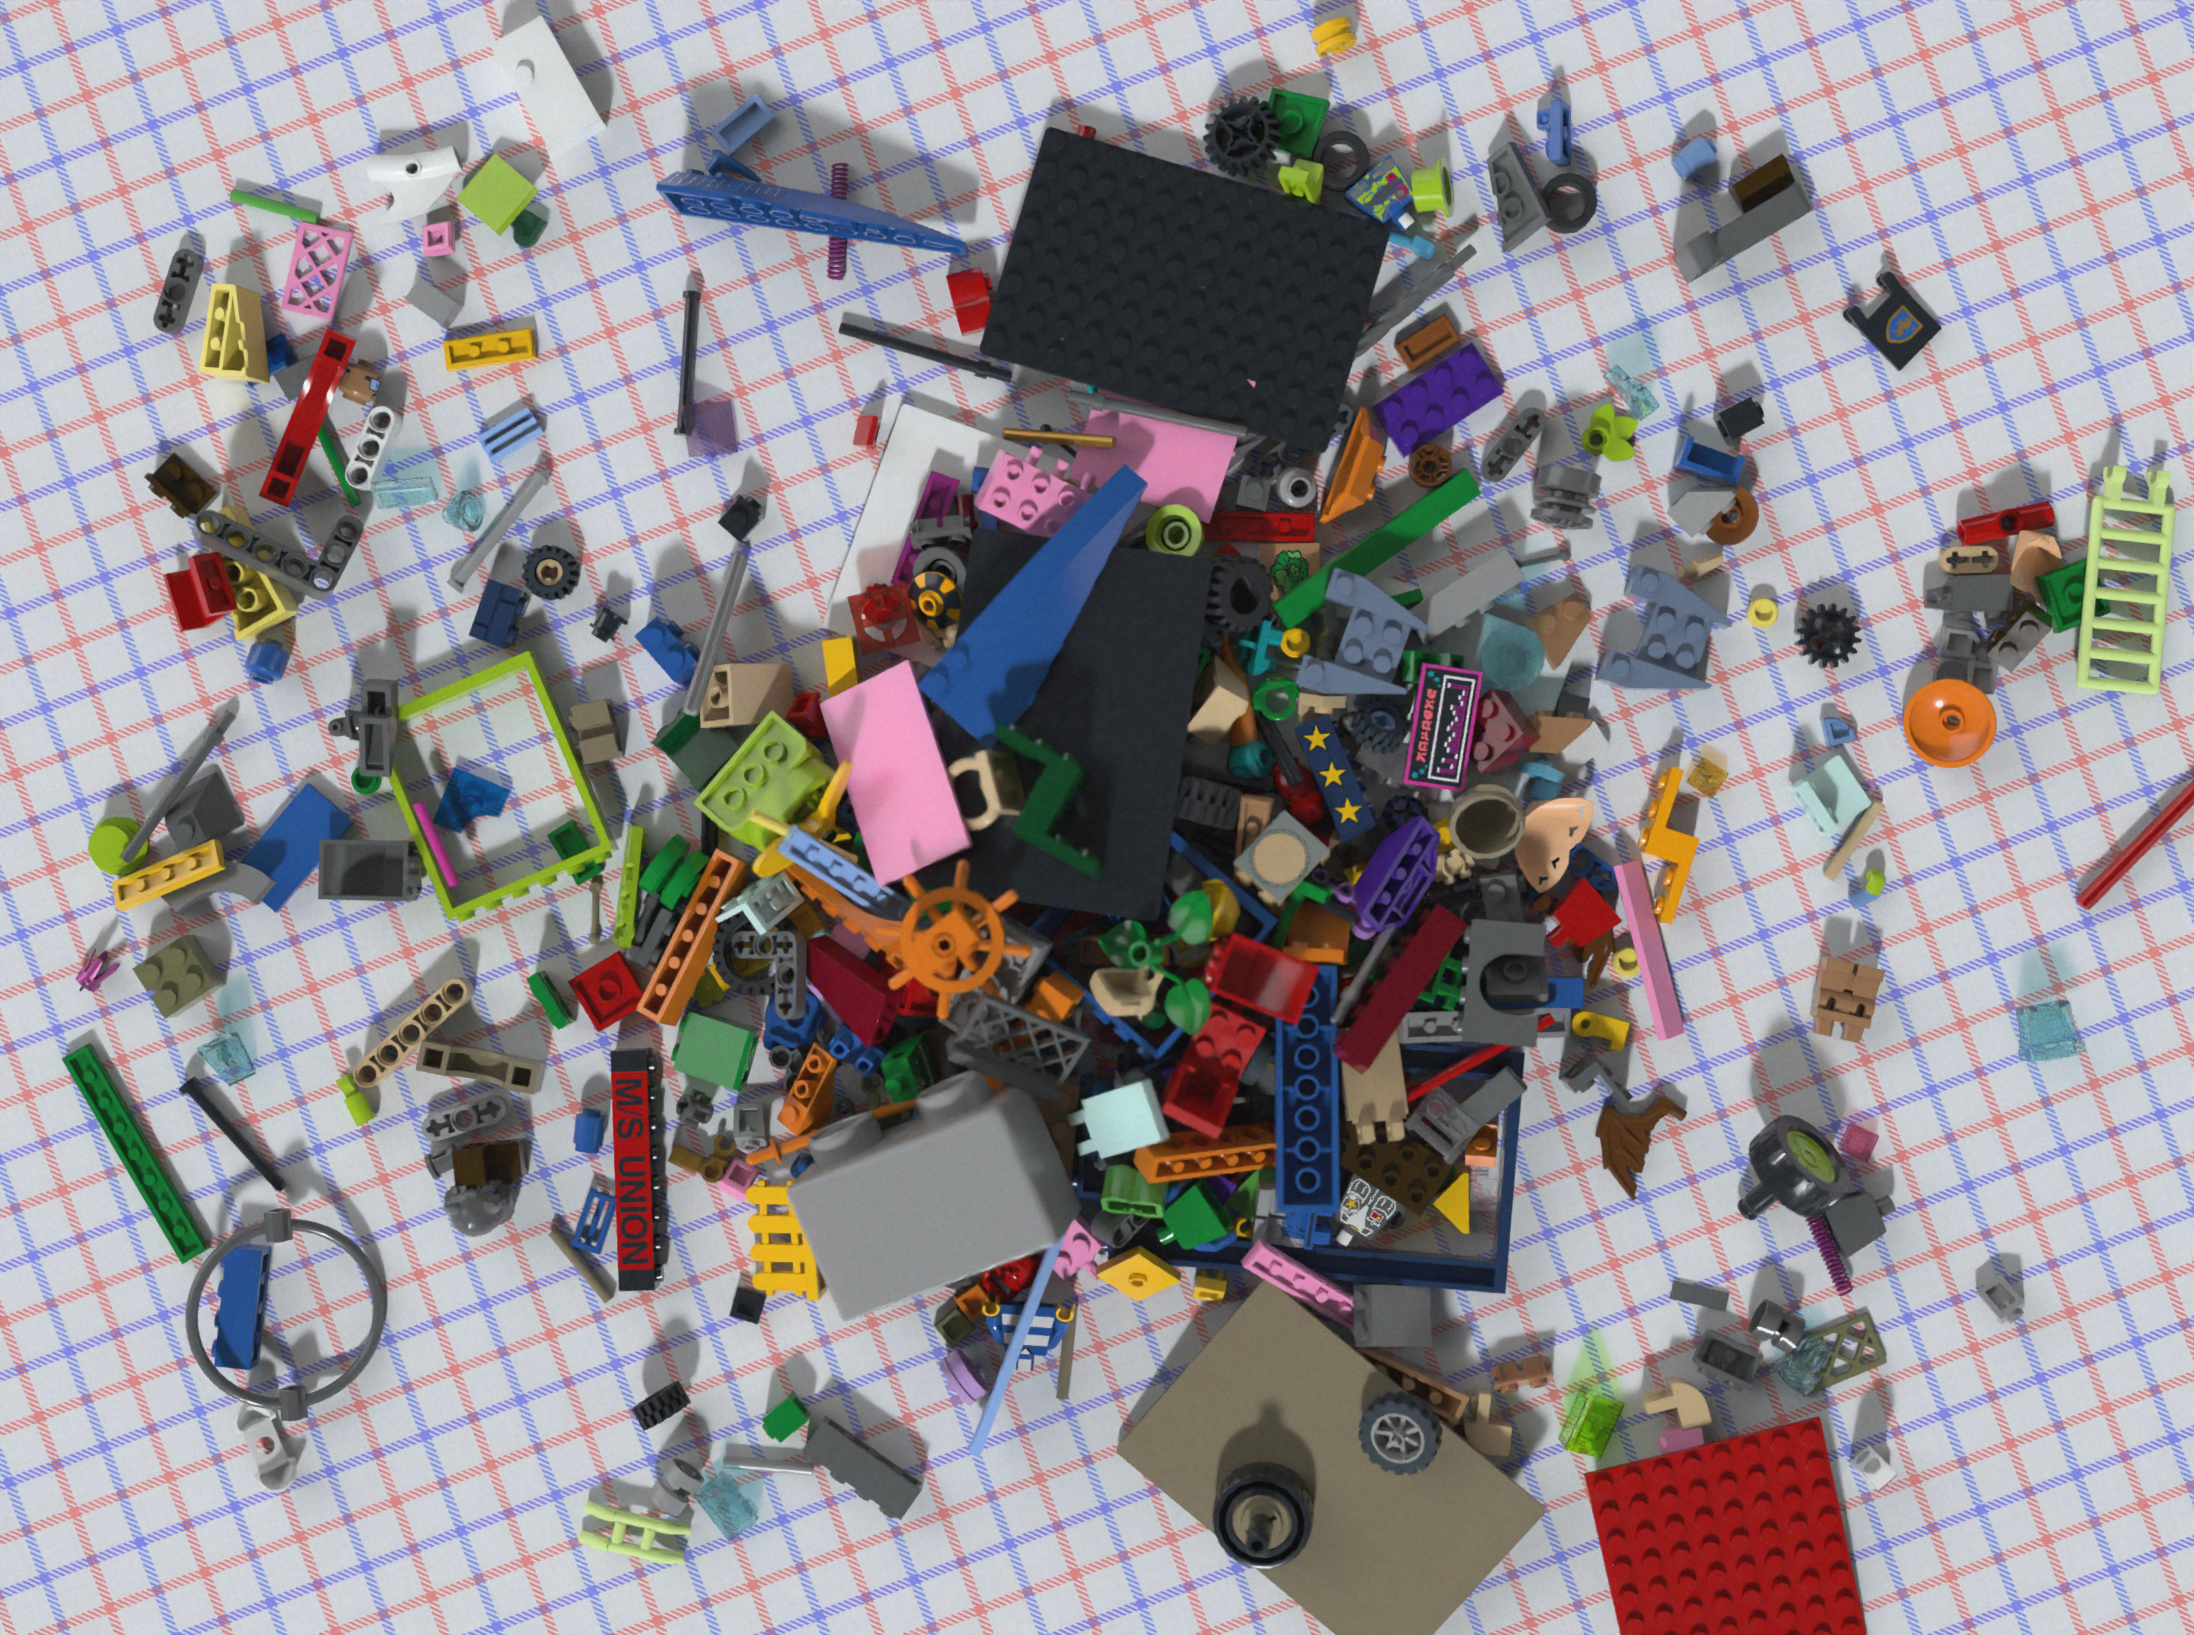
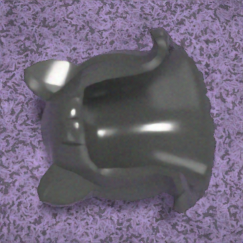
M507 1184L499 1186L493 1195L478 1189L461 1192L459 1187L452 1186L445 1194L443 1209L448 1213L453 1226L458 1232L470 1237L482 1236L494 1230L499 1224L502 1225L506 1220H510L515 1212L516 1194L514 1190L509 1189Z

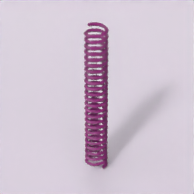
M835 163L831 166L833 168L831 170L833 173L831 177L833 179L830 185L832 187L830 196L833 198L848 199L846 196H834L835 194H848L845 192L848 188L843 187L848 185L847 182H835V180H849L846 177L849 175L846 173L849 169L844 168L849 166L848 163ZM829 236L830 240L828 243L830 245L828 248L830 250L827 251L829 253L827 256L829 258L827 261L829 263L827 265L829 268L827 270V277L833 280H843V277H833L830 275H844L843 272L831 271L845 270L843 267L831 266H844L845 264L842 262L845 259L833 258L831 256H845L844 253L832 252H844L845 249L832 247H845V244H842L845 240L834 239L832 236Z
M1823 1216L1807 1218L1805 1221L1809 1222L1807 1226H1812L1809 1230L1813 1231L1811 1235H1815L1813 1239L1816 1240V1244H1819L1817 1248H1821L1819 1252L1822 1253L1821 1257H1824L1822 1261H1827L1824 1265L1828 1266L1827 1270H1830L1828 1274L1831 1275V1279H1834L1832 1283H1836L1834 1285L1837 1288L1836 1291L1841 1292L1850 1288L1838 1296L1850 1293L1854 1287L1851 1286L1852 1282L1847 1277L1848 1273L1843 1268L1844 1264H1842L1840 1256L1837 1255L1838 1251H1836L1834 1242H1832L1831 1234L1828 1233L1829 1230L1826 1229L1825 1221L1822 1220Z

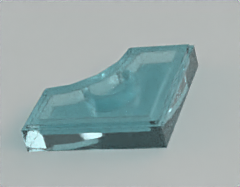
M1615 365L1603 375L1640 422L1660 407L1658 401L1644 384L1633 380L1619 365Z

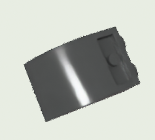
M319 839L318 899L418 901V895L421 894L422 858L415 841Z

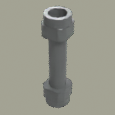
M658 892L653 895L647 893L643 904L646 907L631 943V948L625 949V958L635 962L648 936L657 909L661 910L663 906L660 903L661 893Z

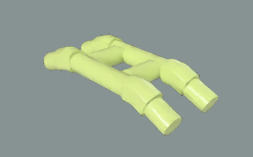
M592 1501L586 1503L584 1509L586 1513L606 1521H615L612 1538L582 1530L578 1536L579 1542L588 1544L590 1547L598 1550L612 1551L648 1559L652 1562L683 1564L684 1552L652 1547L656 1531L672 1535H689L691 1530L690 1523L676 1522L675 1520L663 1518L658 1519L617 1510V1508L600 1505ZM627 1524L644 1528L641 1545L623 1541Z

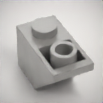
M1691 486L1669 507L1667 514L1691 538L1698 532L1704 535L1715 524L1712 520L1713 517L1720 511L1723 514L1727 513L1736 504L1737 501L1734 497L1738 490L1734 486Z

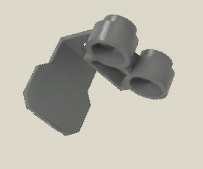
M823 1029L816 1031L817 1039L795 1050L779 1044L770 1051L769 1061L771 1065L777 1069L787 1068L789 1072L783 1080V1087L788 1094L793 1086V1078L798 1076L814 1043H820L830 1053V1048L827 1046L833 1038L831 1031L826 1032ZM781 1050L787 1052V1061H783L779 1058V1052ZM836 1058V1069L842 1066L841 1059Z

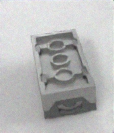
M1002 911L999 914L1005 926L1006 942L1029 945L1033 952L1030 957L1004 954L999 968L990 977V980L1002 994L1005 1001L1022 1007L1054 942ZM986 923L982 931L984 935L982 938L991 939V932ZM975 950L971 954L979 965L983 967L990 952ZM964 967L959 979L971 976L966 967ZM978 986L970 991L952 993L949 1016L946 1019L939 1018L938 1021L957 1033L984 992L982 988ZM986 1004L981 1012L982 1019L1000 1014L998 1008ZM1016 1018L1006 1020L1008 1028L1013 1025ZM1003 1022L985 1027L988 1037L1006 1032ZM982 1028L968 1032L965 1038L973 1042L985 1037ZM1005 1040L991 1044L992 1049L994 1050L1001 1046Z

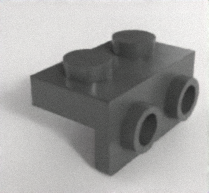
M1518 866L1511 867V870L1508 872L1480 875L1479 881L1487 920L1516 923L1532 921L1530 903H1525L1523 892H1527L1526 878L1524 874H1519Z
M1706 1328L1692 1361L1699 1367L1697 1371L1712 1379L1718 1375L1726 1379L1725 1384L1735 1390L1742 1391L1744 1387L1752 1391L1754 1384L1751 1381L1764 1354L1710 1328Z

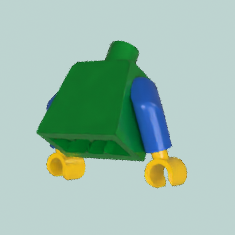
M1196 1177L1175 1180L1171 1184L1167 1193L1166 1209L1162 1217L1166 1224L1158 1228L1156 1234L1164 1245L1177 1239L1185 1250L1194 1248L1197 1251L1216 1252L1236 1241V1236L1238 1235L1243 1237L1250 1236L1253 1229L1248 1228L1241 1232V1223L1246 1222L1248 1219L1239 1217L1233 1222L1203 1177L1199 1179Z

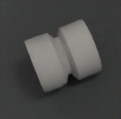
M674 1458L663 1472L665 1478H659L648 1492V1495L662 1510L673 1516H679L690 1502L688 1495H695L704 1483V1478L693 1466L679 1458Z

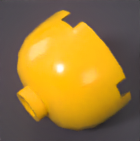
M1211 879L1201 884L1204 888L1200 891L1206 892L1209 895L1214 916L1212 932L1205 941H1212L1227 936L1234 930L1240 912L1239 902L1231 889L1222 880Z

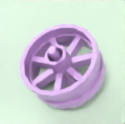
M956 1348L951 1352L950 1356L944 1357L939 1361L940 1368L949 1383L945 1388L948 1392L953 1389L967 1405L971 1406L980 1396L983 1397L989 1392L988 1386L979 1371L983 1366L980 1362L974 1364L961 1349Z

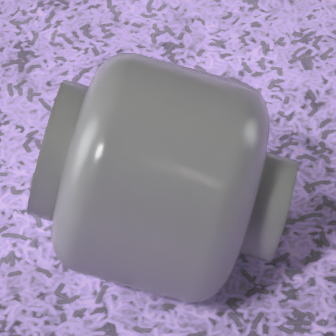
M1290 467L1282 471L1275 485L1276 493L1280 500L1293 507L1306 506L1313 500L1317 491V483L1314 476L1300 467Z

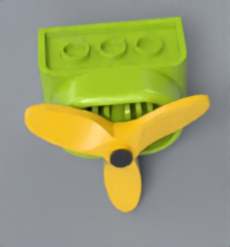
M772 710L693 802L694 805L724 831L746 845H754L762 852L757 857L752 868L753 872L760 877L776 874L795 862L777 850L785 836L748 819L749 813L753 808L791 826L795 824L812 836L849 853L854 842L852 836L847 831L835 824L836 809L847 785L853 764L848 759H845L837 771L833 770L824 762L823 754L816 746Z

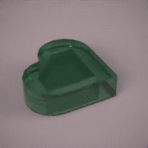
M523 209L511 223V226L515 229L513 232L514 241L524 249L533 247L548 223L530 211Z

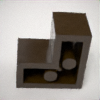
M525 1138L470 1143L452 1150L455 1187L465 1186V1190L484 1189L483 1186L490 1185L492 1180L501 1179L502 1184H512L520 1182V1177L528 1174Z

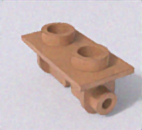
M1542 1355L1521 1359L1523 1367L1521 1371H1518L1515 1360L1494 1364L1495 1367L1489 1368L1491 1379H1497L1498 1381L1494 1382L1493 1392L1501 1390V1394H1510L1517 1392L1520 1386L1530 1385L1532 1389L1547 1386L1548 1381H1552L1554 1375L1553 1371L1546 1372L1547 1369H1551L1549 1357L1543 1358Z

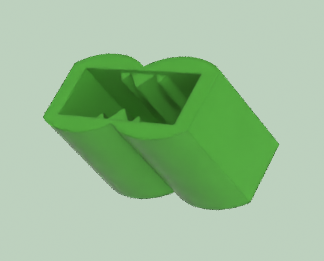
M1129 1165L1107 1167L1101 1196L1102 1209L1118 1214L1134 1213L1151 1218L1163 1217L1169 1181L1148 1183L1139 1170H1135Z

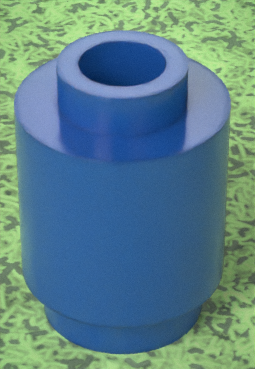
M584 1108L583 1113L576 1114L573 1136L575 1151L599 1153V1147L603 1146L606 1117L601 1115V1110Z

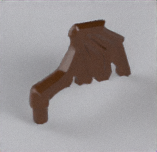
M1597 891L1600 894V896L1605 900L1602 893L1600 891ZM1545 892L1539 893L1530 904L1532 920L1540 911L1549 914L1558 900ZM1612 929L1583 947L1575 946L1573 955L1579 964L1586 963L1593 954L1592 967L1586 975L1591 983L1590 987L1593 989L1604 970L1610 953L1615 952ZM1570 939L1567 940V944L1569 946H1572L1573 943L1570 941Z
M1665 1095L1658 1096L1649 1107L1640 1113H1621L1616 1109L1615 1105L1605 1106L1595 1136L1600 1138L1603 1169H1609L1632 1200L1636 1199L1637 1185L1630 1180L1626 1166L1634 1173H1642L1645 1160L1642 1157V1152L1647 1154L1649 1152V1144L1651 1143V1138L1645 1134L1644 1129L1648 1131L1653 1130L1657 1122L1667 1114L1672 1115L1679 1121H1682L1687 1115L1686 1110L1678 1106L1675 1100Z

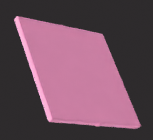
M1247 379L1248 382H1249L1253 387H1255L1256 382ZM1102 389L1097 391L1106 394L1108 398L1170 410ZM1091 406L1089 407L1091 412L1083 434L1115 436L1117 439L1116 447L1079 446L1069 475L1070 479L1081 482L1085 472H1089L1096 476L1092 486L1101 488L1126 464L1148 483L1140 502L1158 508L1179 504L1195 512L1201 522L1210 524L1231 458L1236 455L1234 449L1238 437L1106 409L1100 412L1091 410Z

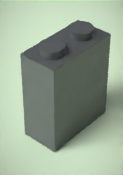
M1404 1285L1354 1286L1352 1302L1354 1306L1353 1335L1355 1347H1432L1430 1287Z

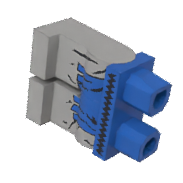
M1258 1180L1251 1227L1253 1231L1250 1235L1251 1243L1255 1245L1261 1239L1268 1244L1285 1245L1295 1248L1303 1247V1249L1312 1250L1313 1244H1329L1331 1226L1317 1224L1316 1221L1317 1215L1333 1217L1334 1213H1275V1182Z

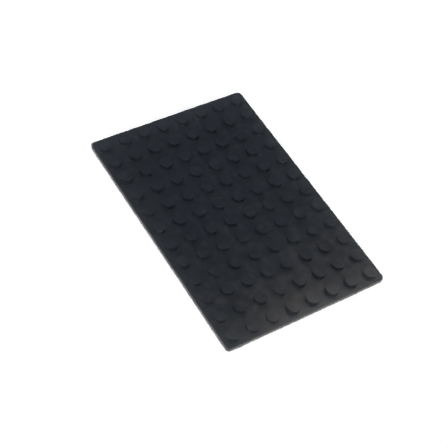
M1049 127L1045 130L982 337L980 352L992 358L1180 413L1245 426L1249 433L1322 454L1327 451L1390 237L1391 228L1386 224ZM1247 379L1255 381V387H1253Z
M976 528L973 531L955 642L1051 537ZM1114 546L1072 629L1069 630L1060 652L1052 662L1044 682L1041 683L1035 694L1034 701L1014 724L1026 732L1025 734L1030 737L1028 740L1035 742L1036 738L1051 745L1052 749L1056 751V755L1062 757L1063 753H1066L1079 760L1080 764L1083 765L1082 770L1087 778L1056 834L1069 840L1074 845L1073 850L1080 852L1083 848L1098 856V859L1101 860L1100 865L1105 870L1101 879L1098 881L1019 838L1011 831L1019 815L999 814L989 826L977 831H968L973 846L917 871L916 880L923 888L940 889L954 887L957 864L961 860H966L970 865L967 889L976 891L984 897L999 898L1007 891L1015 890L1018 893V899L1016 900L1018 902L1146 921H1156L1159 918L1213 563L1210 559ZM943 711L938 743L947 769L960 759L975 757L976 753L988 750ZM998 742L991 751L1015 753L1028 800L1045 767ZM974 769L961 772L955 778L952 785L962 815L968 819L978 818L989 808L981 788L980 773Z

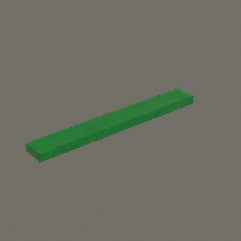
M1462 468L1271 603L1287 629L1293 628L1329 602L1324 597L1335 568L1365 577L1479 496L1481 492L1466 468Z
M86 1044L62 1058V1061L181 1264L210 1249L211 1247L92 1044Z

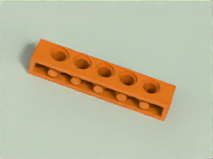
M1274 1121L1223 1127L1217 1139L1199 1130L1168 1133L1170 1138L1136 1148L1134 1164L1148 1183L1275 1168Z

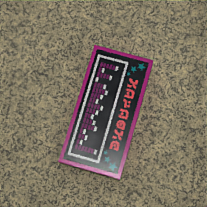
M1421 663L1402 783L1463 792L1483 672Z

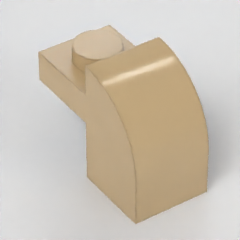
M1677 1377L1665 1378L1668 1390L1664 1391V1388H1655L1647 1391L1646 1396L1639 1397L1642 1409L1647 1415L1673 1408L1677 1424L1683 1431L1712 1423L1704 1396L1690 1382Z
M1476 1387L1475 1396H1470L1469 1414H1473V1417L1461 1416L1463 1432L1476 1450L1487 1455L1509 1457L1512 1426L1509 1421L1489 1419L1491 1393L1487 1388Z

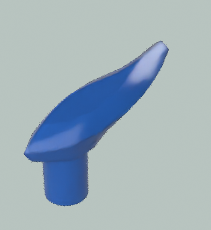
M712 150L714 158L705 167L711 175L715 176L721 167L725 166L733 173H738L749 180L761 183L762 179L751 169L721 150Z

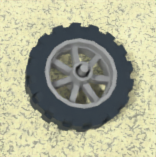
M1392 1391L1386 1392L1383 1397L1378 1396L1372 1401L1371 1405L1369 1404L1359 1423L1358 1438L1359 1441L1362 1440L1361 1448L1364 1454L1368 1453L1370 1456L1369 1460L1374 1465L1376 1463L1381 1466L1380 1469L1388 1472L1391 1470L1394 1471L1395 1475H1403V1473L1407 1472L1408 1475H1413L1419 1469L1423 1471L1430 1462L1432 1463L1442 1443L1443 1429L1442 1426H1439L1440 1418L1438 1414L1433 1413L1431 1410L1432 1406L1427 1402L1423 1403L1420 1401V1397L1413 1394L1410 1396L1404 1391H1398L1397 1394H1393ZM1393 1417H1400L1401 1420L1396 1422ZM1385 1419L1391 1428L1380 1427L1381 1420ZM1419 1431L1421 1440L1412 1436L1411 1433ZM1383 1435L1390 1436L1388 1442L1386 1441ZM1406 1441L1416 1446V1448L1408 1449Z

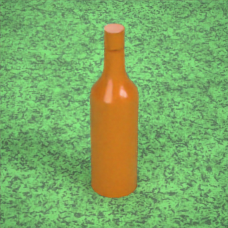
M1217 634V638L1222 641L1219 647L1221 660L1246 686L1249 700L1246 712L1242 716H1238L1231 724V729L1228 733L1230 747L1246 744L1251 741H1260L1246 673L1238 666L1234 659L1229 634L1226 638Z

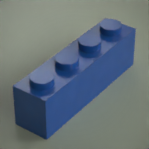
M242 1243L221 1260V1268H224L223 1280L219 1282L217 1292L218 1297L221 1298V1303L214 1320V1325L218 1328L217 1339L214 1340L211 1349V1355L215 1357V1367L251 1370L259 1365L271 1246Z

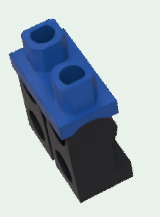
M843 1022L827 1047L830 1048V1054L836 1058H843L852 1063L855 1070L861 1075L873 1077L881 1067L882 1061L897 1040L903 1038L907 1030L894 1022L888 1039L868 1048L860 1041L850 1027Z

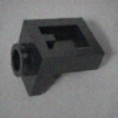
M739 494L735 498L737 501L718 523L742 543L765 516L759 512L762 506L750 495L744 499Z

